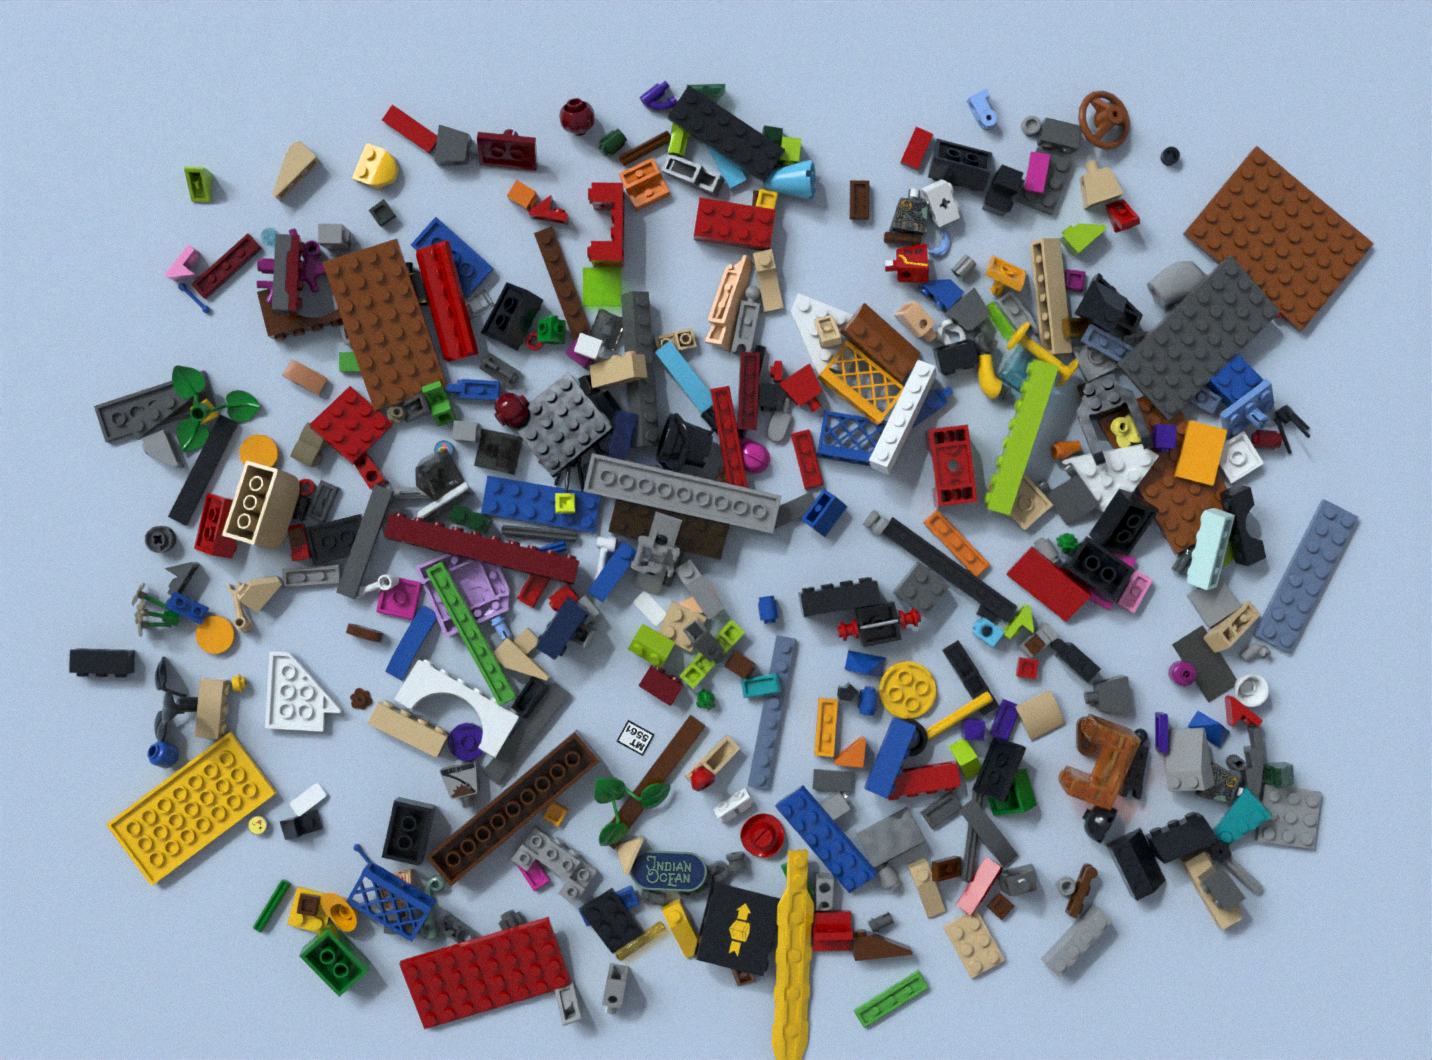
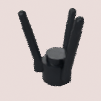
M1286 404L1274 412L1276 418L1273 420L1277 424L1280 434H1282L1288 454H1291L1292 451L1281 422L1287 424L1292 421L1307 438H1310V434L1306 430H1309L1310 427Z
M578 458L566 468L565 493H568L571 468H576V465L581 491L584 492V479L581 467L582 458ZM561 473L556 476L555 486L558 485Z

